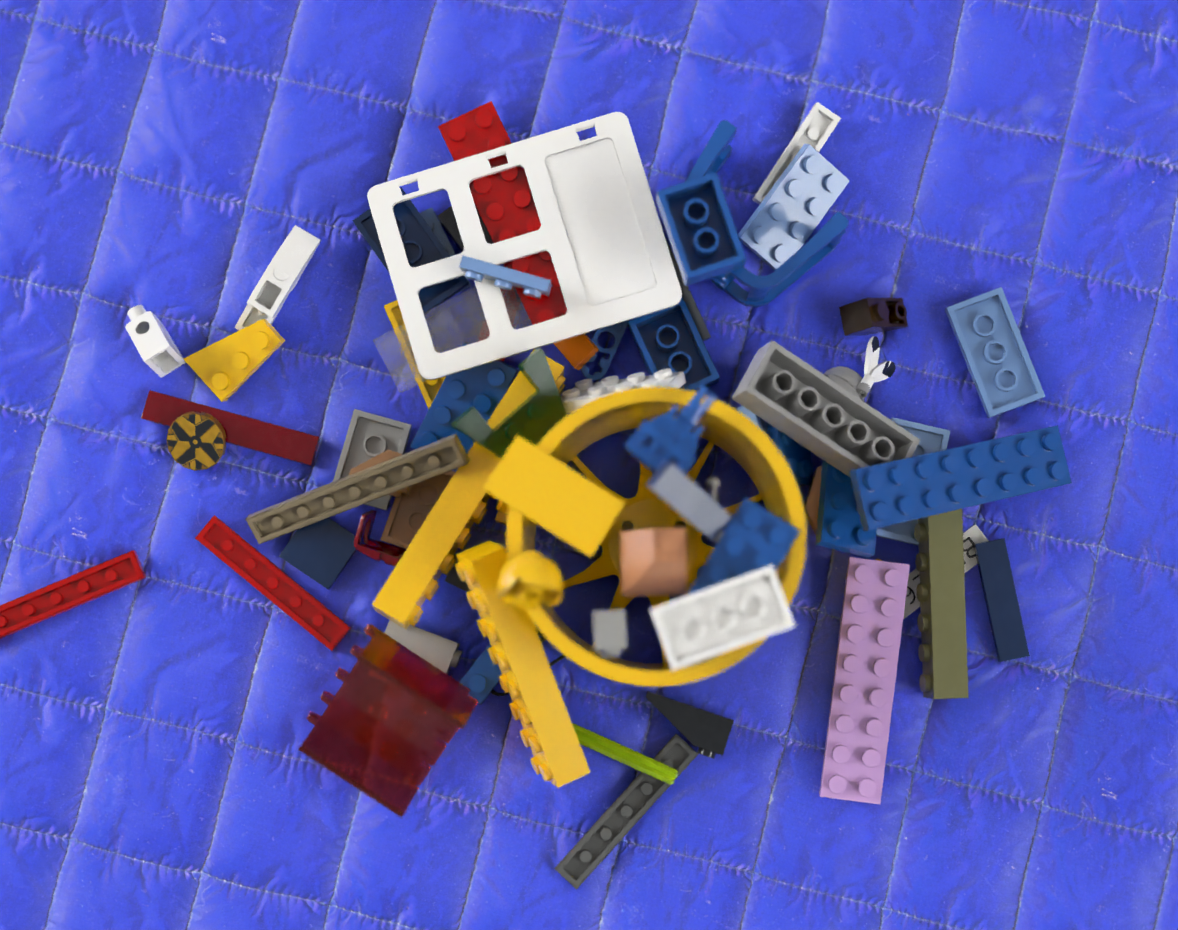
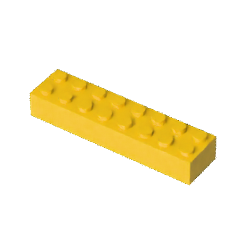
M488 540L456 554L459 562L455 564L457 573L462 581L466 580L470 590L466 592L467 599L472 609L477 608L480 616L477 624L481 634L489 639L491 645L488 648L489 656L493 664H498L502 675L498 676L504 692H509L513 701L509 704L515 720H520L523 730L520 731V736L525 746L531 748L534 757L530 758L534 771L537 775L541 774L546 782L550 781L557 788L591 773L533 620L525 608L506 604L503 595L500 598L498 597L500 574L506 563L509 562L505 547Z

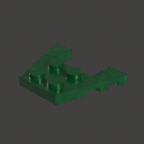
M541 348L536 349L518 365L519 369L536 389L529 398L493 429L490 428L475 407L468 408L450 424L452 428L465 434L478 445L485 447L501 460L517 435L532 445L537 446L546 434L567 416L545 353Z

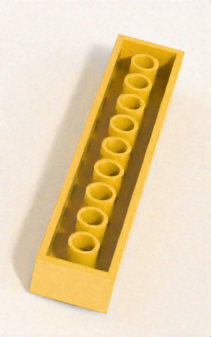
M546 356L559 395H561L566 386L564 384L566 381L564 377L565 367ZM521 370L488 420L487 424L491 429L496 427L536 391ZM475 442L467 453L470 461L468 464L458 467L372 603L377 613L407 630L409 625L415 626L424 612L421 607L426 599L429 601L433 599L440 587L438 579L441 574L447 575L456 561L454 559L456 550L458 548L461 550L465 548L472 536L470 528L473 523L479 525L488 510L486 509L487 501L490 497L492 499L496 498L483 490L501 459Z

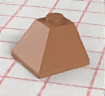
M659 528L620 532L622 596L686 595L685 528Z

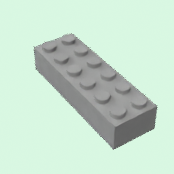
M773 340L758 349L731 398L849 477V471L910 458L920 442V439Z

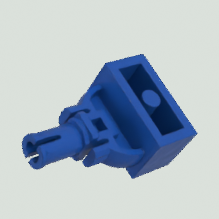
M701 386L675 419L673 417L680 409L677 405H674L668 414L657 416L649 423L644 420L626 442L624 450L653 473H656L664 462L668 460L686 475L695 463L693 457L697 450L698 437L703 432L704 427L699 424L693 433L690 432L718 398L711 392L703 403H700L708 393V389Z

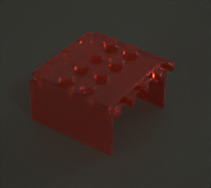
M367 624L364 632L372 637L371 641L365 649L357 645L352 647L350 652L358 658L357 663L350 673L342 668L336 671L335 676L344 683L335 696L327 691L321 694L320 699L329 706L322 716L315 712L308 714L307 720L315 726L298 750L402 818L419 788L417 786L421 785L430 772V765L434 766L447 747L445 743H450L458 729L464 728L478 701L468 695L470 689L375 626Z

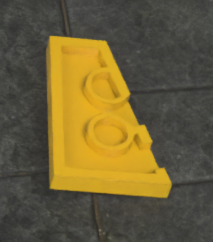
M261 319L183 359L221 402H224L286 340L266 319Z

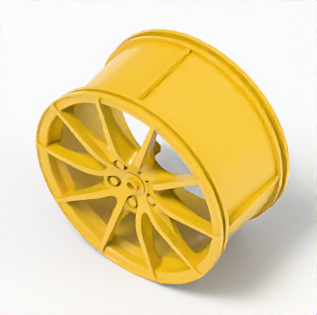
M642 387L618 391L597 398L562 419L536 446L564 465L572 461L586 479L625 502L621 512L600 543L603 549L601 557L581 573L563 581V590L581 583L616 575L619 578V584L609 610H623L636 596H622L620 532L659 528H685L687 595L697 578L698 569L705 565L714 550L713 547L702 542L701 537L703 533L646 485L653 477V473L641 462L637 494L633 498L628 499L606 487L576 455L606 436L629 429H638L644 420L649 423L657 416L668 414L672 407L677 405L680 409L673 417L675 419L697 392L671 387ZM706 395L700 403H703V401L707 398ZM716 400L690 432L693 433L701 424L704 430L699 437L709 442L686 476L695 482L715 444L732 456L754 482L759 494L749 498V500L754 503L763 500L767 511L800 530L775 572L789 608L798 588L806 555L807 533L805 512L797 483L786 460L769 437L745 415L731 406ZM743 501L724 509L733 515L737 512ZM509 507L506 532L509 561L523 555L526 551H535L536 526L538 525ZM670 595L647 597L652 608L668 603ZM536 602L538 609L525 608L537 628L564 655L600 676L633 685H679L707 678L735 665L753 652L767 638L756 640L672 671L661 640L660 646L663 663H640L614 656L602 657L601 651H595L594 643L591 646L582 640L562 621L553 607H547L548 602Z

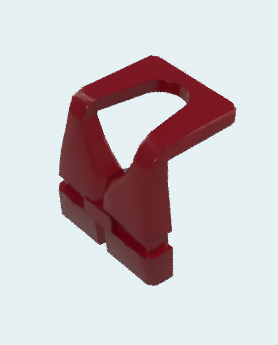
M370 510L362 514L354 539V547L359 552L376 561L382 560L385 561V564L396 566L407 549L371 539L370 535L377 512ZM362 535L365 544L360 543Z

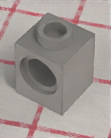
M625 610L593 611L595 651H601L602 657L621 656V650L627 649Z

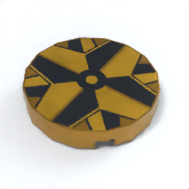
M187 412L178 417L168 429V450L174 460L184 468L195 471L205 470L215 465L224 455L226 450V433L221 423L212 415L205 412Z

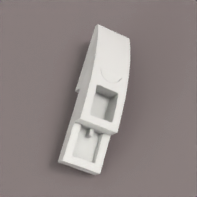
M297 225L293 227L260 278L234 328L241 330L261 319H266L272 325L289 293L295 288L321 239Z

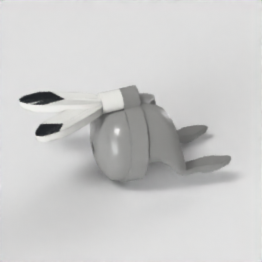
M876 336L870 338L866 348L863 378L853 369L844 366L831 368L824 375L862 401H865V397L873 383L891 377L896 367L892 361L878 364L879 340Z

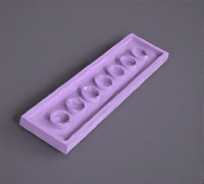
M855 557L848 558L819 792L820 797L879 805L881 803L910 564Z

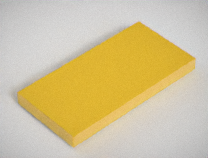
M518 435L483 488L492 496L589 557L593 556L625 505V502Z

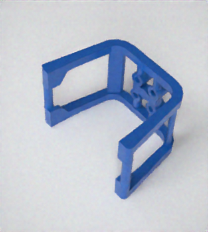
M723 120L719 123L685 182L715 172L718 173L725 164L733 148L729 144L734 139L737 128L729 121ZM837 212L803 247L770 275L757 276L743 267L709 279L718 288L725 291L735 301L744 306L761 307L768 305L836 249L849 223L848 219L840 212ZM736 279L741 284L749 287V292L745 291L733 280Z

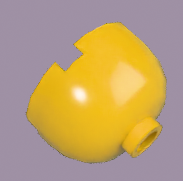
M526 551L523 555L507 562L502 569L498 582V597L500 598L503 595L506 604L520 608L538 609L536 602H548L547 607H552L560 603L563 597L562 575L557 565L550 559L543 557L540 552Z

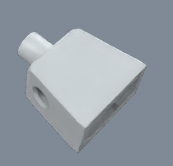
M137 305L127 312L131 322L126 324L125 328L143 361L157 375L162 378L186 363L162 322L151 311L146 312L143 305Z

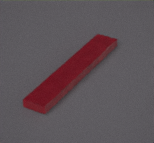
M149 390L141 416L143 420L170 427L178 417L187 412H205L221 423L226 433V443L309 466L313 465L320 441L318 436Z

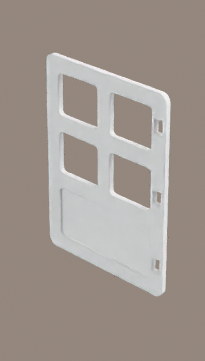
M621 112L606 114L373 186L368 191V203L418 371L427 380H435L676 306L681 301V287L627 116ZM595 127L597 136L580 141L576 132ZM506 154L507 164L491 168L488 159ZM522 167L526 173L541 227L536 231L489 244L485 240L469 187L470 182L508 169ZM418 181L419 191L402 195L400 186ZM445 190L448 192L464 250L462 253L418 267H411L393 207L395 204ZM543 251L550 253L567 307L565 315L521 329H514L511 326L501 289L494 286L495 281L483 278L482 282H474L489 328V337L485 340L446 352L437 353L435 351L418 295L422 288L465 276L466 273L462 272L459 268L462 256L501 265Z

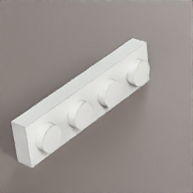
M816 102L752 200L760 205L804 144H810L820 152L841 118Z

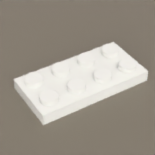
M671 369L655 372L654 375L645 376L644 372L634 373L625 379H619L618 376H609L601 379V382H592V379H584L576 382L574 388L563 391L561 400L566 413H572L597 398L618 391L642 387L680 388L686 383L684 371L672 373Z
M773 565L650 609L672 671L795 627Z

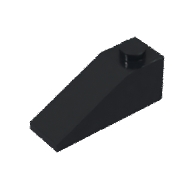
M647 691L645 697L692 745L699 747L697 753L713 759L716 753L723 755L734 720Z

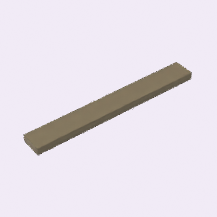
M456 433L249 514L246 517V521L258 544H261L468 464L470 459Z

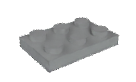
M354 409L333 482L349 476L350 469L387 450L404 454L412 425ZM386 495L364 505L388 511L392 496Z

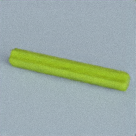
M572 723L581 745L669 785L675 782L678 775L676 769Z

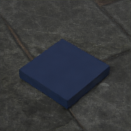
M326 518L298 529L279 557L329 590L357 550L354 547L355 535L332 519Z

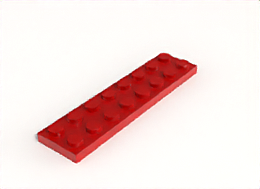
M492 101L438 126L454 161L512 144ZM506 154L488 159L491 168L508 163ZM522 167L508 169L470 182L469 187L474 203L493 243L536 231L541 227L526 173ZM543 251L504 263L506 268L548 279L552 283L549 296L541 294L540 299L523 294L524 289L515 287L532 325L566 314L567 307L549 252Z

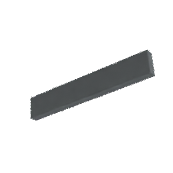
M675 734L653 759L676 769L678 777L695 759L698 753ZM641 772L554 869L574 888L578 889L670 785Z

